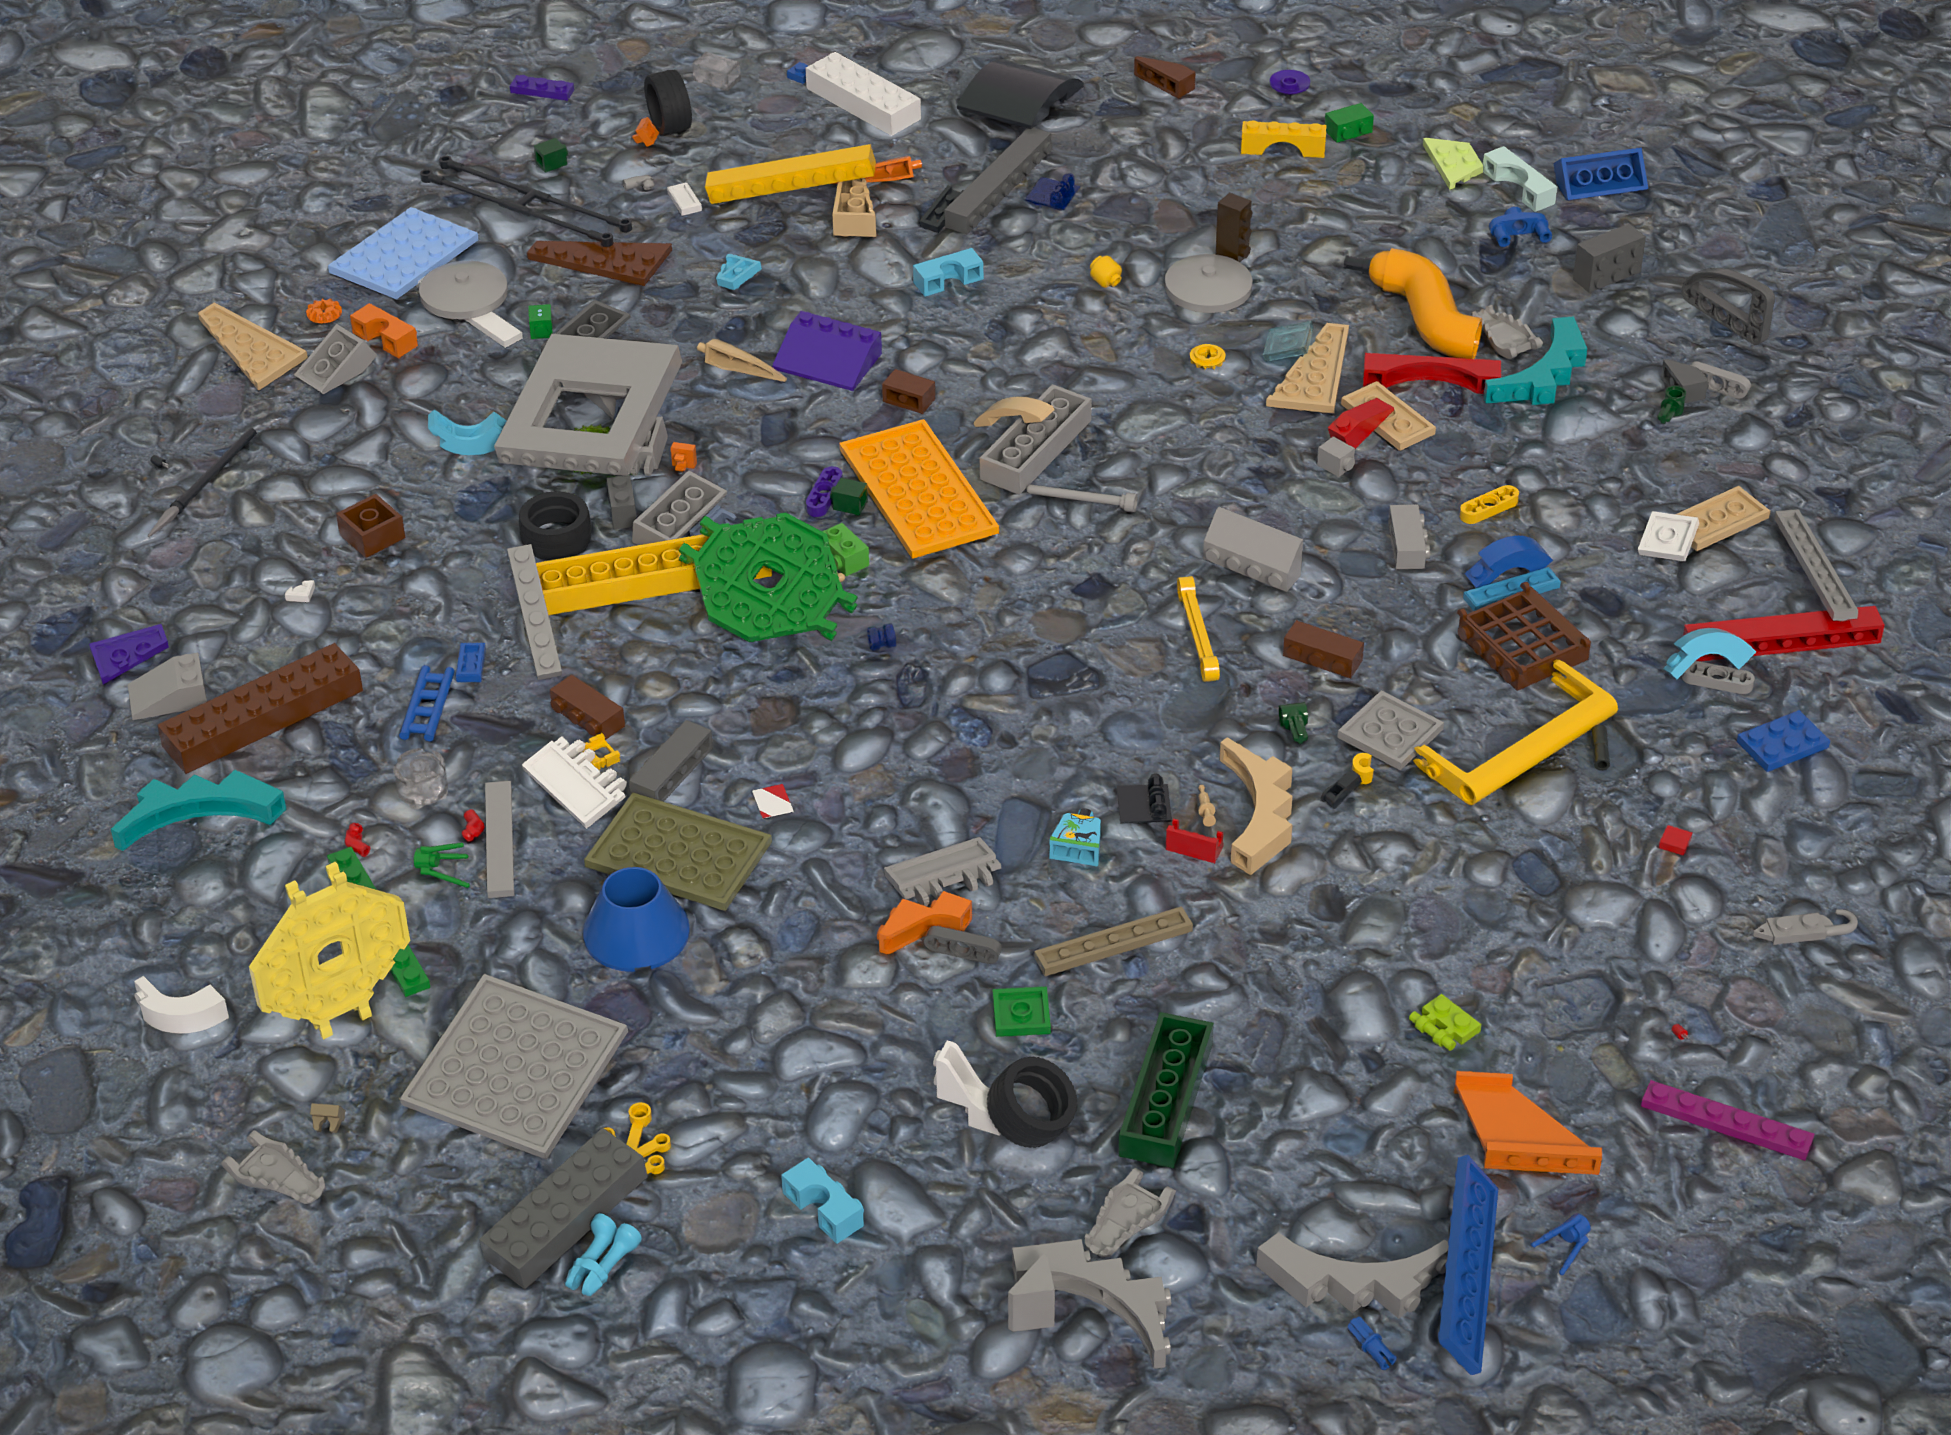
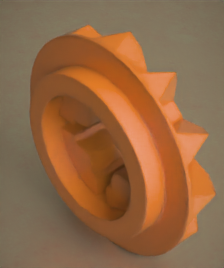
M322 298L321 301L314 300L313 304H309L306 314L307 318L312 322L329 323L341 316L342 308L338 301H333L332 298L328 300Z

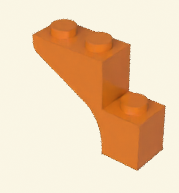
M945 891L941 893L937 900L932 902L930 908L902 899L899 905L891 910L885 925H881L877 932L879 952L891 954L926 936L929 928L932 926H941L964 932L972 920V901Z

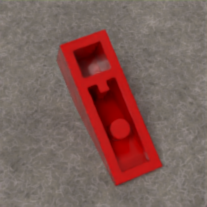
M1375 398L1347 410L1328 427L1330 438L1335 437L1356 449L1394 411V407Z

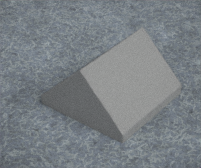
M1044 1254L1008 1292V1329L1012 1332L1054 1327L1055 1289L1049 1259Z

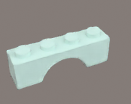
M1503 146L1484 154L1483 172L1495 182L1510 181L1522 186V202L1534 212L1555 204L1557 186Z

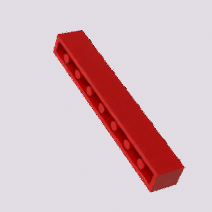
M1876 606L1857 607V619H1848L1846 621H1833L1826 610L1686 624L1683 636L1698 629H1722L1747 642L1756 651L1753 656L1878 644L1881 643L1885 624ZM1707 654L1701 656L1696 661L1720 660L1724 658L1719 654Z

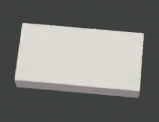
M688 183L667 187L668 195L682 216L702 211L701 203Z

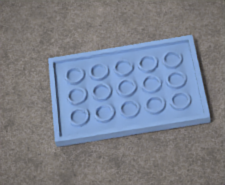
M410 207L330 263L328 270L331 274L397 300L415 287L418 281L430 271L448 263L477 242L478 233Z

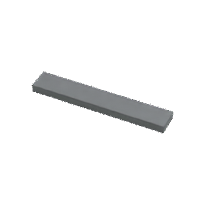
M511 781L485 783L488 898L515 896Z

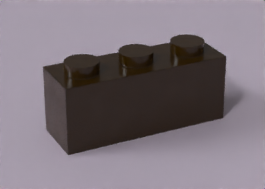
M1229 192L1218 202L1215 255L1229 257L1238 262L1249 256L1251 251L1249 242L1252 232L1250 222L1253 214L1251 200Z

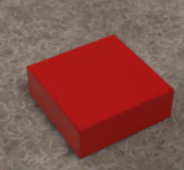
M1667 825L1659 842V848L1684 856L1692 839L1693 832Z

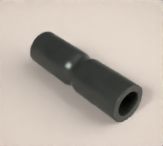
M1596 725L1592 728L1594 766L1597 770L1604 771L1610 767L1607 728L1603 725Z

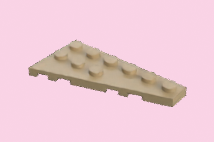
M215 302L198 312L199 320L258 390H261L308 358L306 350Z
M1326 323L1316 336L1312 346L1309 345L1304 356H1300L1287 372L1285 380L1276 386L1273 395L1268 396L1266 406L1296 409L1299 411L1334 413L1349 325Z

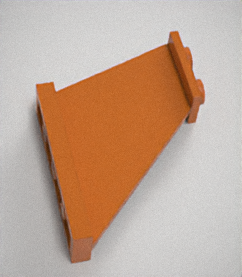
M1456 1071L1454 1094H1459L1485 1151L1484 1168L1599 1175L1602 1148L1588 1146L1512 1086L1513 1074Z

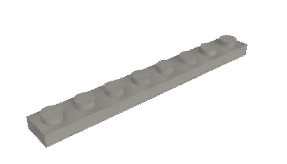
M1799 509L1775 511L1777 525L1832 620L1846 621L1848 619H1857L1858 609Z

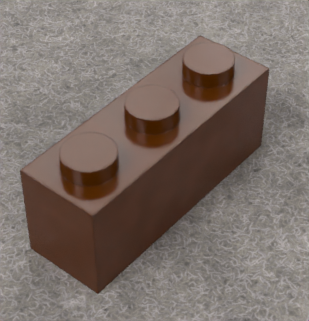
M1297 620L1284 637L1283 656L1350 679L1363 661L1364 642Z
M572 674L550 689V704L553 710L568 718L573 724L585 729L590 735L596 736L602 733L605 736V740H607L625 727L623 707Z

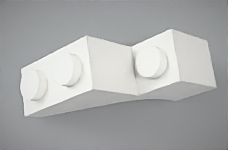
M947 1040L943 1049L936 1052L933 1065L936 1067L934 1085L937 1086V1098L965 1106V1113L968 1114V1126L1000 1136L1001 1133L995 1128L987 1110V1094L990 1088L984 1085L978 1078L959 1046Z

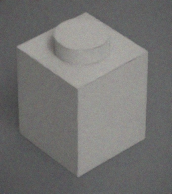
M1332 437L1318 447L1317 465L1340 477L1353 468L1355 464V448Z

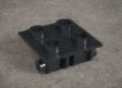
M1152 774L1148 779V785L1117 786L1120 824L1172 822L1168 784H1163V778L1159 774Z

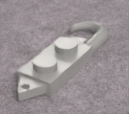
M1837 909L1835 914L1848 918L1849 923L1833 925L1830 919L1824 915H1819V913L1767 918L1766 923L1754 930L1753 936L1772 941L1773 945L1822 940L1829 936L1852 933L1857 928L1858 921L1853 913L1843 909Z

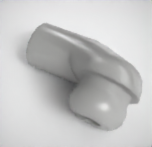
M650 175L635 176L624 179L623 186L625 190L643 186L645 190H651L654 188V179Z

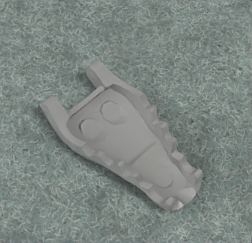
M1492 305L1481 309L1478 313L1476 311L1471 312V316L1482 318V329L1491 346L1499 355L1505 358L1512 359L1518 353L1531 349L1536 350L1543 345L1542 340L1532 333L1528 325H1523L1520 319L1514 320L1512 314L1506 315L1505 312L1501 314L1499 312L1495 313Z
M252 1131L247 1136L248 1142L255 1149L240 1164L230 1156H227L221 1162L224 1169L239 1183L248 1187L286 1194L303 1204L312 1203L325 1190L323 1177L318 1178L313 1172H310L306 1163H303L299 1155H294L292 1148L289 1149L285 1143L268 1139L257 1131Z
M1134 1168L1122 1182L1110 1189L1108 1196L1105 1197V1203L1100 1208L1096 1225L1093 1226L1089 1234L1085 1235L1086 1248L1095 1255L1104 1258L1110 1257L1127 1239L1158 1222L1165 1215L1176 1190L1167 1186L1160 1197L1138 1186L1143 1177V1172Z

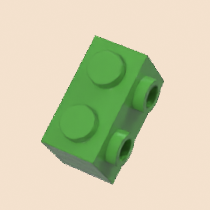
M843 523L822 531L828 536L829 546L837 570L845 576L869 566V547Z

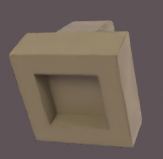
M312 1103L310 1115H312L314 1130L321 1132L323 1123L328 1120L330 1122L329 1131L337 1133L341 1122L345 1119L346 1110L339 1105Z

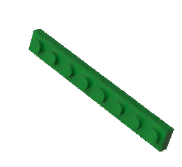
M352 847L327 855L329 864L336 861L340 873L344 871L347 882L376 890ZM407 945L405 949H399L393 958L395 964L390 969V972L404 996L408 997L431 988L430 981L410 946Z

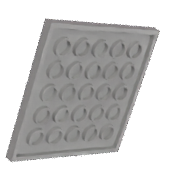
M484 974L401 1096L400 1101L405 1107L547 1160L625 1038L628 1028L627 1025Z

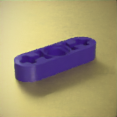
M830 466L822 470L806 499V512L808 515L821 517L827 513L833 502L830 499L831 489L837 485L840 478H843L840 468ZM828 490L830 492L820 493L819 491Z

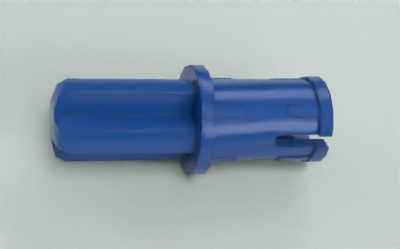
M1361 1317L1353 1318L1350 1321L1348 1330L1360 1342L1362 1351L1368 1352L1382 1370L1390 1368L1383 1357L1391 1365L1396 1362L1397 1357L1381 1341L1382 1336L1379 1333H1374Z

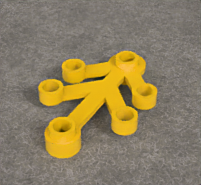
M643 1102L633 1104L628 1111L632 1126L626 1145L641 1154L643 1158L655 1151H668L671 1147L670 1137L664 1133L656 1135L653 1140L638 1148L643 1128L651 1122L652 1115L648 1104ZM604 1128L615 1136V1131L612 1128ZM653 1155L649 1157L645 1163L647 1174H659L664 1171L665 1163L662 1156Z

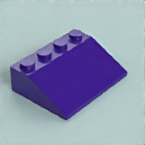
M800 311L791 322L772 367L777 371L854 391L882 354L881 332L829 317L815 315L810 312Z

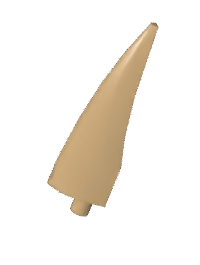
M713 339L706 344L700 342L697 346L698 351L705 353V363L715 367L783 382L787 380L784 375L762 360L719 339Z

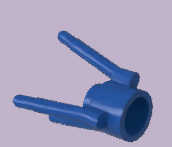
M1576 1213L1560 1226L1533 1241L1531 1246L1534 1248L1558 1234H1561L1562 1238L1569 1243L1576 1242V1245L1559 1271L1560 1275H1564L1582 1246L1589 1241L1586 1235L1591 1230L1590 1223L1583 1215Z

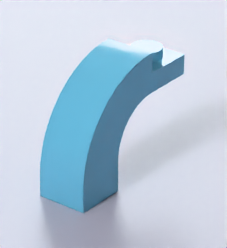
M433 410L428 415V429L433 435L440 437V447L460 455H481L494 451V445L507 422L506 419L495 412L490 414L481 423L472 426L456 424L436 410Z
M1717 628L1698 629L1684 635L1674 643L1680 651L1669 657L1666 662L1667 665L1663 669L1669 675L1678 679L1701 656L1719 654L1730 665L1739 670L1756 651L1747 642L1728 631Z

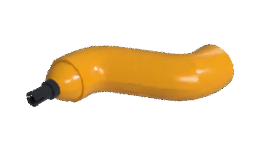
M1391 248L1390 251L1379 252L1373 258L1365 257L1363 259L1349 255L1345 256L1344 269L1361 271L1362 274L1369 275L1371 281L1383 288V291L1401 294L1406 297L1417 331L1433 350L1453 358L1475 359L1481 337L1482 318L1458 312L1446 277L1430 259L1413 252Z

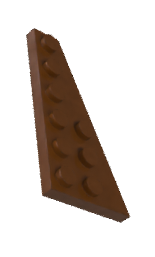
M536 241L528 250L527 258L532 261L645 286L672 252V243L614 242L612 246L604 247L601 245V242Z

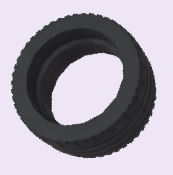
M674 69L646 76L644 92L651 121L659 134L669 135L689 129L692 125V110L689 95L680 73Z
M550 491L530 498L521 507L519 512L521 541L523 546L532 545L534 557L544 560L573 557L580 554L590 543V513L585 501L577 495L569 492ZM552 522H566L570 524L560 529L539 528Z
M1031 1056L1013 1062L994 1080L987 1094L986 1102L988 1114L998 1132L1006 1137L1007 1140H1010V1142L1029 1148L1041 1147L1056 1139L1072 1122L1078 1105L1074 1085H1072L1066 1073L1049 1060ZM1014 1083L1028 1085L1041 1094L1047 1102L1050 1111V1121L1045 1122L1034 1119L1021 1108L1013 1091Z

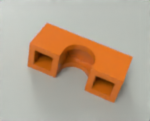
M370 303L350 315L353 334L366 341L381 336L383 350L397 358L402 357L418 346L415 327Z

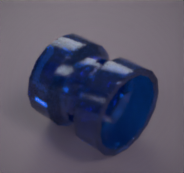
M892 623L884 624L880 628L875 626L867 627V639L871 651L880 650L884 646L887 648L896 647V635Z

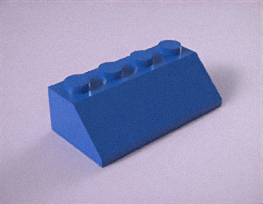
M1642 148L1561 158L1553 163L1556 183L1566 201L1648 190Z

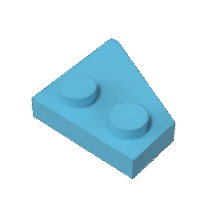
M727 254V262L722 264L721 271L716 277L717 284L730 290L739 288L741 284L752 278L762 269L760 261Z

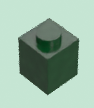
M557 138L534 145L535 163L545 173L567 165V147Z
M840 478L837 485L832 487L830 499L833 500V510L860 516L868 502L867 483Z

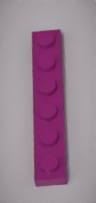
M1650 1080L1641 1107L1806 1161L1815 1135L1814 1133Z

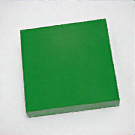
M1047 986L993 989L996 1037L1051 1034Z

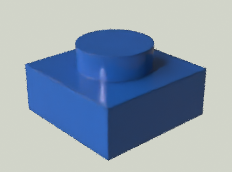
M801 62L797 63L787 70V78L804 84L806 82V67L808 65Z

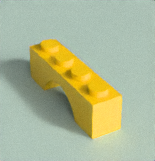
M1243 121L1241 154L1262 155L1264 150L1271 144L1288 142L1297 146L1302 152L1303 157L1324 158L1326 125L1318 123L1299 124L1296 122Z

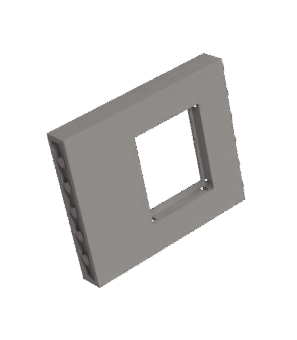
M551 334L494 445L499 463L629 476L682 364L678 345ZM562 391L626 397L609 434L543 428Z

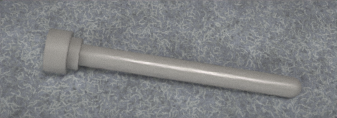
M1028 485L1026 488L1029 494L1118 505L1127 512H1135L1138 502V495L1135 493L1114 496L1038 485Z

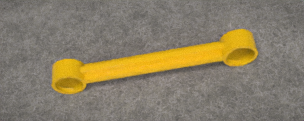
M1193 576L1178 577V598L1180 602H1183L1200 660L1203 682L1218 681L1220 676L1217 656H1213L1197 602Z

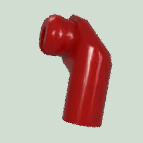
M473 809L466 811L464 814L467 825L462 831V836L469 842L473 841L475 837H479L485 829L483 821Z

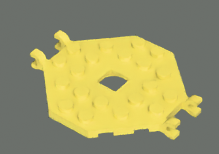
M336 861L325 866L327 875L332 883L331 886L306 897L303 890L299 891L298 883L295 880L285 885L291 905L249 966L256 1003L260 1010L266 1013L278 1012L283 1017L296 1020L301 1018L307 1019L313 1023L315 1029L319 1028L323 1040L333 1035L329 1020L354 1009V1011L358 1010L362 1021L372 1016L368 1001L374 994L373 987L379 979L384 980L395 964L393 958L399 949H405L410 942L404 902L401 898L393 894L347 882L346 874L344 871L340 873ZM340 941L342 954L319 965L318 954L322 949L331 943Z

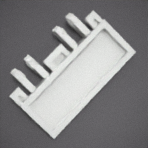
M560 737L555 742H549L525 761L522 767L529 776L587 829L626 797L622 791L625 789L627 782L621 777L614 781L617 772L611 768L601 774L590 763L595 758V752L590 749L584 750L586 744L579 739L569 746V742Z

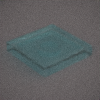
M1312 321L1269 329L1263 352L1264 360L1272 361L1307 354L1314 329Z

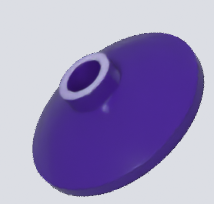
M1281 70L1270 77V86L1280 93L1297 94L1306 91L1310 87V78L1301 71Z

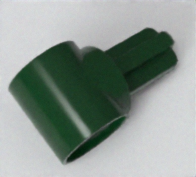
M1670 386L1666 389L1665 397L1661 402V411L1657 416L1661 424L1670 422L1673 416H1679L1683 413L1686 390L1684 388Z
M1306 703L1279 705L1278 712L1281 727L1291 731L1295 742L1303 744V741L1308 739L1305 728L1308 724Z

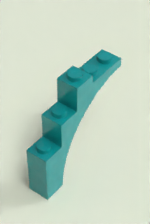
M1574 316L1552 318L1550 332L1552 345L1541 360L1519 373L1485 380L1483 397L1485 404L1530 400L1532 405L1554 403L1556 387L1570 385L1572 368L1585 367L1587 346Z
M237 770L230 773L219 785L195 774L183 783L179 789L153 779L137 794L139 804L134 806L127 815L111 828L115 848L124 851L143 836L174 822L195 817L222 815L250 818L271 825L287 809L282 790Z

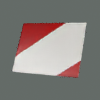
M783 784L752 791L762 818L794 812Z

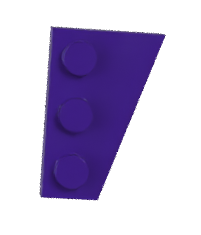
M162 624L89 644L102 684L109 682L169 648Z

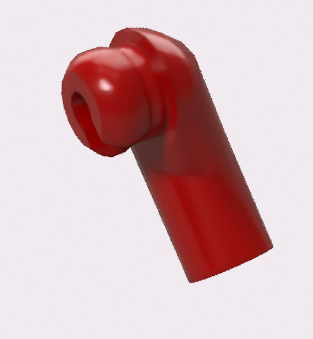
M351 823L345 834V845L352 847L354 852L360 856L366 857L371 848L362 842L363 827L359 823Z

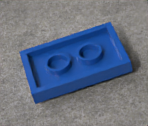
M1800 710L1738 734L1736 741L1766 772L1825 750L1830 745V739Z

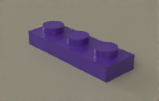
M516 75L510 84V93L565 101L569 100L575 90L574 83L563 80L556 81L546 78L527 77L526 75Z

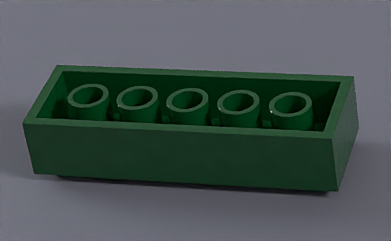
M1163 1012L1159 1013L1119 1133V1157L1174 1168L1212 1049L1213 1022Z

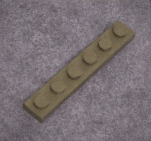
M1181 906L1034 951V958L1044 976H1048L1192 932L1193 923Z

